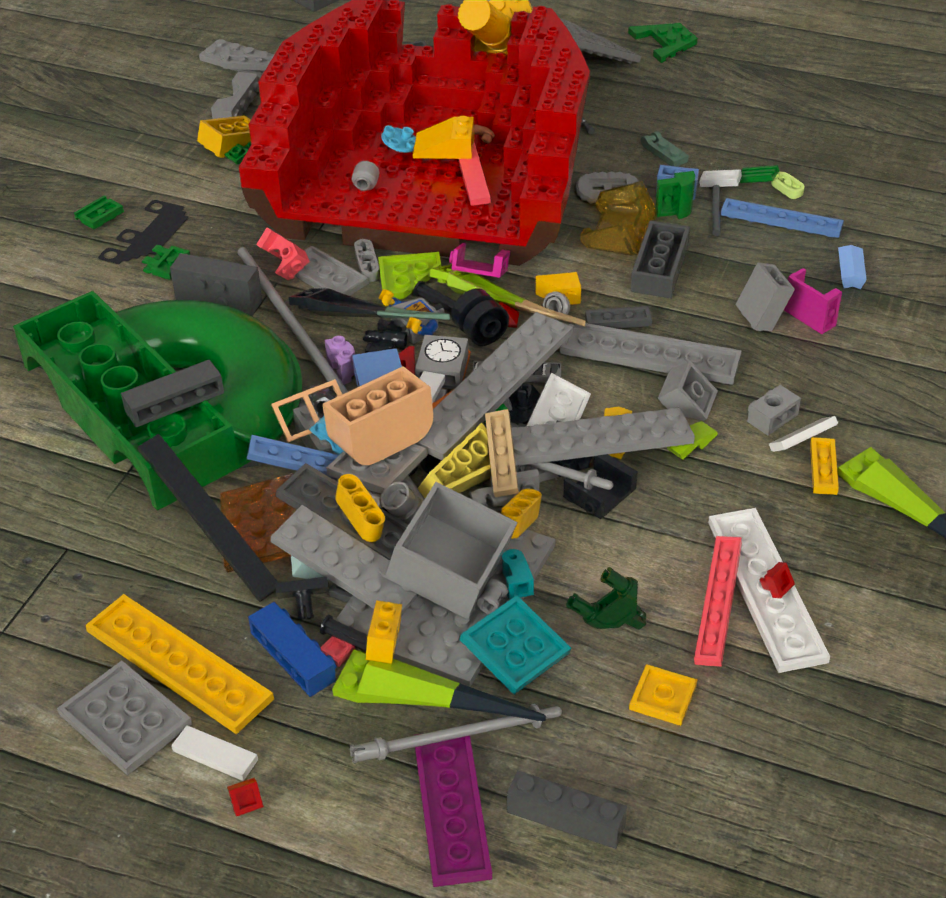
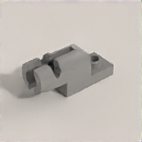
M538 469L517 472L519 492L523 489L539 491L540 475ZM492 476L491 487L469 492L470 499L496 512L501 511L517 495L512 494L495 498Z

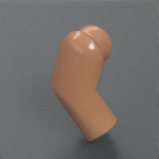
M474 125V134L482 136L483 142L491 143L495 136L494 132L487 127Z

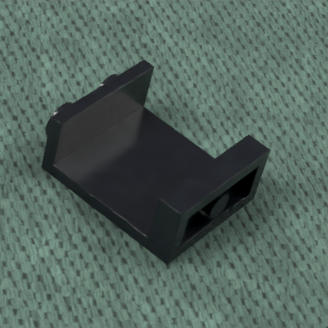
M608 454L594 456L593 469L596 470L597 477L612 481V489L607 490L593 486L591 490H587L584 488L583 482L578 481L575 483L569 478L564 479L563 497L599 519L607 515L630 495L637 486L638 471Z

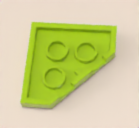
M439 252L378 257L382 290L387 289L394 294L393 297L397 299H405L413 293L419 281L426 283L432 278L430 277L431 268L441 266Z

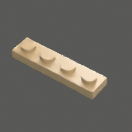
M509 410L485 413L495 498L518 494L519 487Z

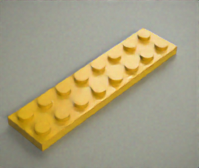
M125 594L85 625L87 632L236 735L274 700L273 692Z

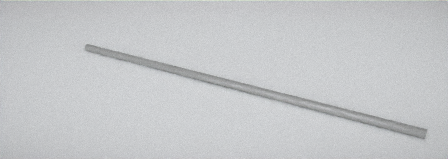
M245 247L239 248L237 253L244 264L258 267L261 288L326 380L329 382L336 379L342 394L349 392ZM407 475L401 482H404L423 502L425 498L409 475Z

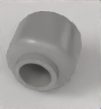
M370 161L359 162L352 174L353 184L363 191L373 189L379 178V168Z

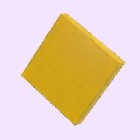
M646 664L630 701L629 710L681 726L696 689L697 679Z

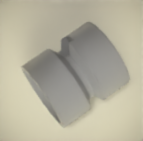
M393 482L384 489L380 500L382 506L390 514L408 525L423 503L404 482Z

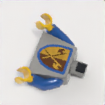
M383 289L379 296V299L382 300L385 306L414 311L444 313V308L440 303L430 306L423 298L401 301L393 297L394 294L387 289ZM391 318L395 326L402 327V332H407L408 341L412 345L422 340L424 335H433L439 328L438 319Z

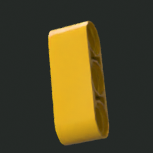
M353 474L340 476L335 496L337 504L363 540L367 542L378 541L381 538L385 522L384 513L357 476Z
M523 489L502 508V515L518 522L511 539L518 538L538 518L542 494L539 491Z

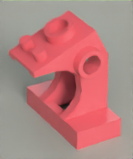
M269 228L265 229L256 244L282 260L275 273L288 281L293 279L294 275L310 262L306 251Z

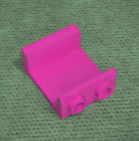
M461 243L450 253L449 263H452V270L498 278L508 270L509 250L502 249L496 254L494 264L465 260L466 243Z
M802 268L788 276L787 280L795 290L784 311L818 333L824 334L837 324L842 291L835 288L823 295L804 283L806 269Z

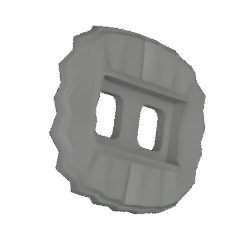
M612 171L608 173L593 172L585 174L577 180L575 188L581 200H587L590 204L596 202L600 205L604 203L608 205L613 203L619 205L622 202L630 203L632 200H637L638 195L641 194L640 183L635 176L629 173H614ZM593 187H603L604 190H593ZM612 187H623V189H612Z

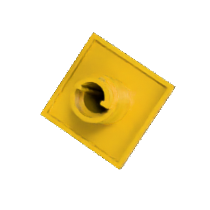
M464 0L459 8L458 19L466 30L476 36L475 52L485 51L487 53H504L507 55V44L511 36V20L514 12L526 11L531 13L532 6L529 0Z

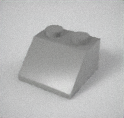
M688 360L669 371L658 399L667 409L680 408L685 417L704 421L708 418L718 390Z

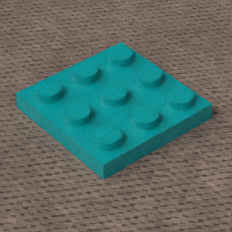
M518 595L464 631L459 639L514 695L567 656L571 650V647Z

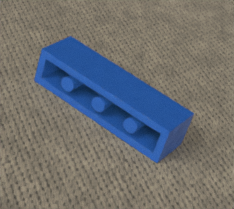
M272 602L248 616L251 634L309 697L336 681L335 669L337 667L333 658L330 655L326 656L321 651L317 641L311 640L306 635L303 627L291 620L290 614L285 608L281 609L275 602Z

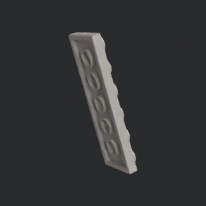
M303 505L271 536L273 544L322 576L327 577V579L373 609L375 608L376 600L402 604V616L419 596L385 578L390 560Z

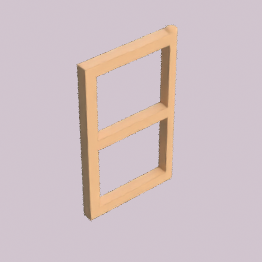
M336 379L271 404L287 443L312 434V432L308 429L291 436L278 407L303 398L314 423H316L319 418L308 395L332 386L337 397L342 395Z

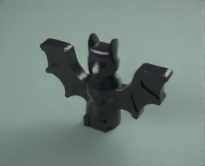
M380 318L377 323L378 330L365 331L366 335L363 337V341L372 342L367 344L365 353L393 349V346L398 347L399 350L406 348L407 332H402V327L395 326L393 320L386 321Z

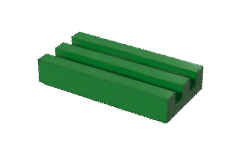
M778 165L742 168V177L739 183L773 181L779 173Z

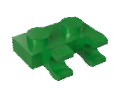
M156 245L152 251L157 254L153 258L146 256L142 260V263L147 264L143 271L171 280V265L180 253L190 255V251L171 246L168 249L161 245Z

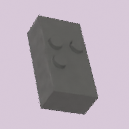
M650 220L631 273V292L672 299L689 246L690 227Z
M180 253L170 267L176 300H198L218 303L236 308L250 315L255 313L262 302L259 271L256 266Z

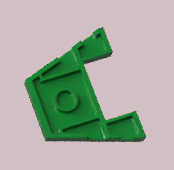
M681 23L628 27V33L635 40L652 36L663 46V48L653 50V57L660 63L665 62L669 56L670 58L676 56V52L680 50L684 52L697 45L698 38Z

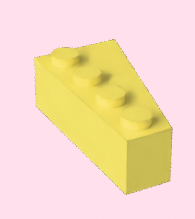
M483 423L477 426L462 443L454 448L447 457L429 472L417 488L424 498H426L435 482L461 493L491 478L487 429Z

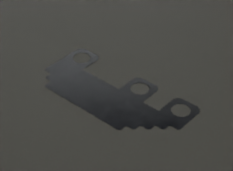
M152 200L145 207V211L159 214L143 232L131 229L123 230L116 239L131 245L125 251L107 248L98 258L103 261L120 264L122 261H129L131 258L137 259L141 255L156 254L152 249L156 245L163 246L189 218L184 216L186 213L182 211L184 206ZM154 203L163 205L159 210H152L150 208ZM132 232L135 234V237L125 240L122 238V235ZM114 251L117 253V256L107 259L104 257V254Z

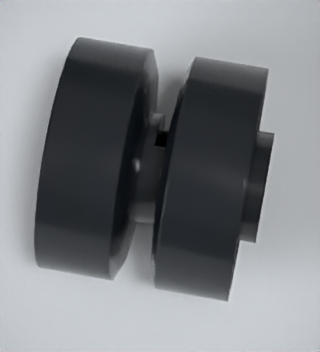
M480 288L471 289L462 294L455 302L451 312L454 324L478 346H487L496 342L505 333L509 324L507 311L485 290Z

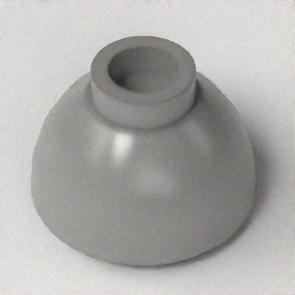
M560 292L547 294L542 305L545 308L566 315L569 314L571 307L569 299Z

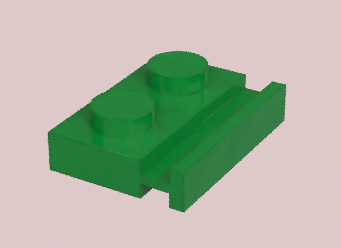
M104 195L74 212L76 220L80 219L81 223L94 230L109 220L114 219L123 213L124 210L123 205L112 199H106Z

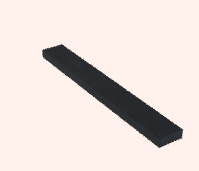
M160 434L138 446V451L256 599L261 602L276 591L275 583L279 582Z

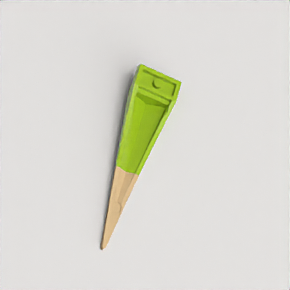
M452 264L431 268L430 277L437 278V281L440 283H447V286L458 294H464L471 289L480 288L485 290L496 302H502L512 308L531 313L538 312L550 318L585 327V320L523 299L497 286L479 274L452 270Z

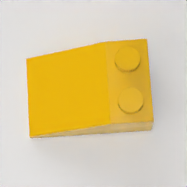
M245 115L200 120L197 141L204 148L215 153L217 157L224 158V154L237 144L244 147L251 141L249 122L251 120Z
M452 117L418 132L415 139L413 158L472 159L474 117Z

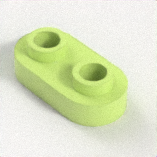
M779 172L774 180L771 181L773 187L791 199H797L804 194V184L786 172Z

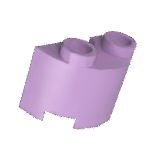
M335 336L332 339L325 340L328 363L332 369H337V376L344 385L352 381L351 377L354 375L352 355H355L354 347L345 341L343 336Z

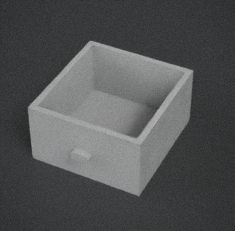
M435 482L396 544L385 578L468 620L477 604L478 598L484 592L486 584L499 565L503 553L507 550L518 522Z

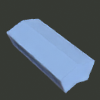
M853 245L838 247L843 287L861 289L867 280L863 249Z

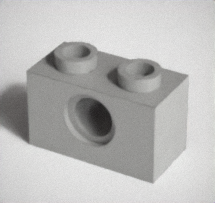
M779 385L749 405L747 422L769 436L798 416L801 398L782 385Z

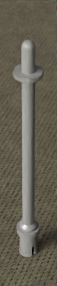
M550 462L527 464V466L583 482L584 488L587 490H591L593 486L607 490L613 488L612 481L597 477L596 470L594 469L583 473Z
M531 704L529 707L531 710L544 714L546 719L559 717L562 714V709L558 706L539 709L536 704ZM506 716L391 741L377 737L372 742L350 745V755L354 757L352 758L354 764L375 758L380 761L384 760L390 752L532 723L533 727L537 729L541 727L542 721Z

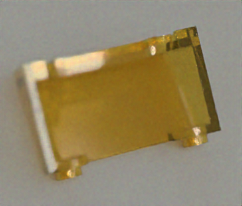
M639 181L600 191L596 200V208L602 216L594 231L590 228L582 230L580 235L581 243L590 249L630 256L638 255L649 222L656 219V209L644 182Z

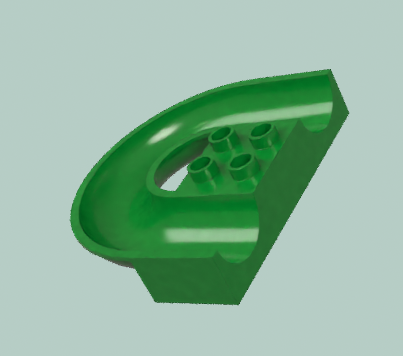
M91 291L13 326L25 368L31 371L42 366L56 390L62 408L114 464L127 458L131 461L142 478L152 505L157 511L177 501V498L138 451V446L160 434L201 487H204L252 461L247 459L249 443L235 438L233 427L252 435L278 440L284 433L271 404L303 392L300 366L289 346L271 328L257 318L236 308L218 303L198 300H167L145 303L115 312L94 291ZM210 360L221 374L224 393L138 427H135L125 412L121 396L122 392L177 372L172 367L188 368ZM301 399L278 407L287 428L294 419L293 409L300 406Z

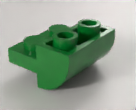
M694 171L674 173V178L657 180L655 205L657 217L676 215L678 219H682L691 214L695 186Z

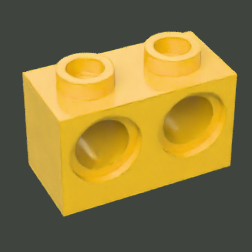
M376 600L367 636L365 660L392 664L400 630L402 604Z

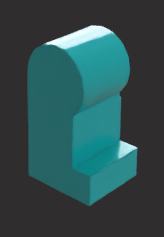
M517 549L506 550L502 555V573L506 577L508 599L510 600L516 595L520 598L534 595V578L524 554Z

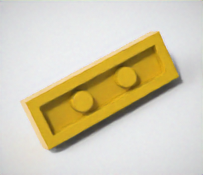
M811 437L810 453L813 493L837 495L839 485L835 439Z

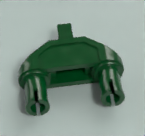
M611 567L603 571L600 580L612 587V591L594 603H589L574 593L566 603L568 609L581 615L584 622L593 628H619L623 624H627L640 630L646 625V613L637 605L638 581L633 577L625 578Z

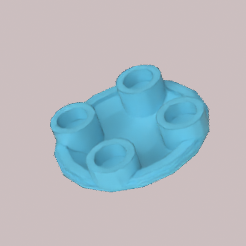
M389 125L384 127L381 137L385 145L399 152L414 151L416 137L413 135V129L409 127H403V129L394 128Z

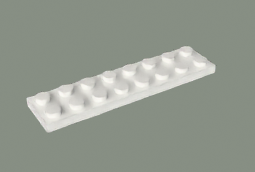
M756 508L709 516L708 523L715 538L716 536L742 538L736 583L778 673L829 663L830 655L795 585L781 599L773 598L769 590L762 588L759 579L761 577L764 578L768 570L772 569L778 562L783 561Z

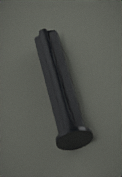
M419 281L413 291L417 297L421 296L434 304L440 303L450 313L456 302L427 286L424 281Z
M327 615L324 618L320 627V634L325 635L327 633L366 651L367 634L334 620L331 615Z

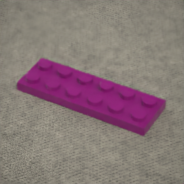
M470 736L415 747L433 887L492 880V868Z

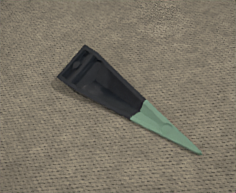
M310 288L289 297V305H296L299 309L308 308L309 311L320 316L414 317L417 319L450 320V314L423 312L389 307L351 297L329 288Z

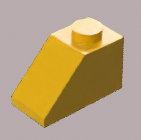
M577 272L536 276V295L545 298L551 292H560L569 299L570 305L581 304V284Z

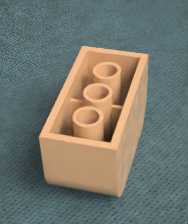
M403 366L322 404L328 437L361 465H372L419 442L429 432L433 423L431 387Z

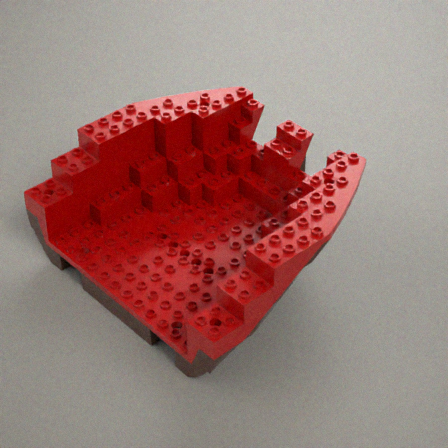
M351 0L284 40L258 81L261 104L249 122L251 146L239 165L243 195L250 208L254 209L275 231L288 239L305 240L314 222L341 225L343 245L354 246L357 240L366 239L372 242L374 249L415 254L439 252L441 257L449 258L451 251H454L461 243H466L467 240L498 243L499 252L502 249L510 251L508 264L520 266L538 255L549 243H554L558 236L571 189L574 161L590 80V70L569 30L552 8L537 6L533 7L531 13L526 11L514 12L506 55L504 53H487L485 51L475 52L476 36L466 30L459 22L458 12L460 7L451 4L441 5L437 13L438 28L433 37V48L431 46H414L413 44L402 45L405 2L399 0ZM467 116L474 117V125L491 129L495 135L491 143L483 142L482 136L474 134V143L491 203L470 205L458 159L413 158V152L395 151L382 141L381 134L384 131V127L388 125L401 129L409 127L413 129V135L416 137L418 132L452 117ZM361 161H370L379 168L380 174L377 184L371 190H360L352 182L354 168Z

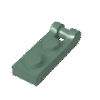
M659 131L651 133L650 136L641 137L642 146L670 166L677 167L688 162L689 155L664 139Z

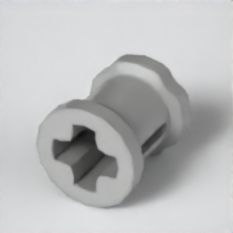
M494 579L489 580L485 586L486 591L484 595H481L477 600L478 607L487 614L499 608L501 599L505 598L508 593L506 585Z

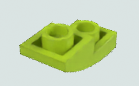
M700 421L690 425L695 435L694 444L670 446L667 449L683 460L696 447L703 449L718 435V432Z

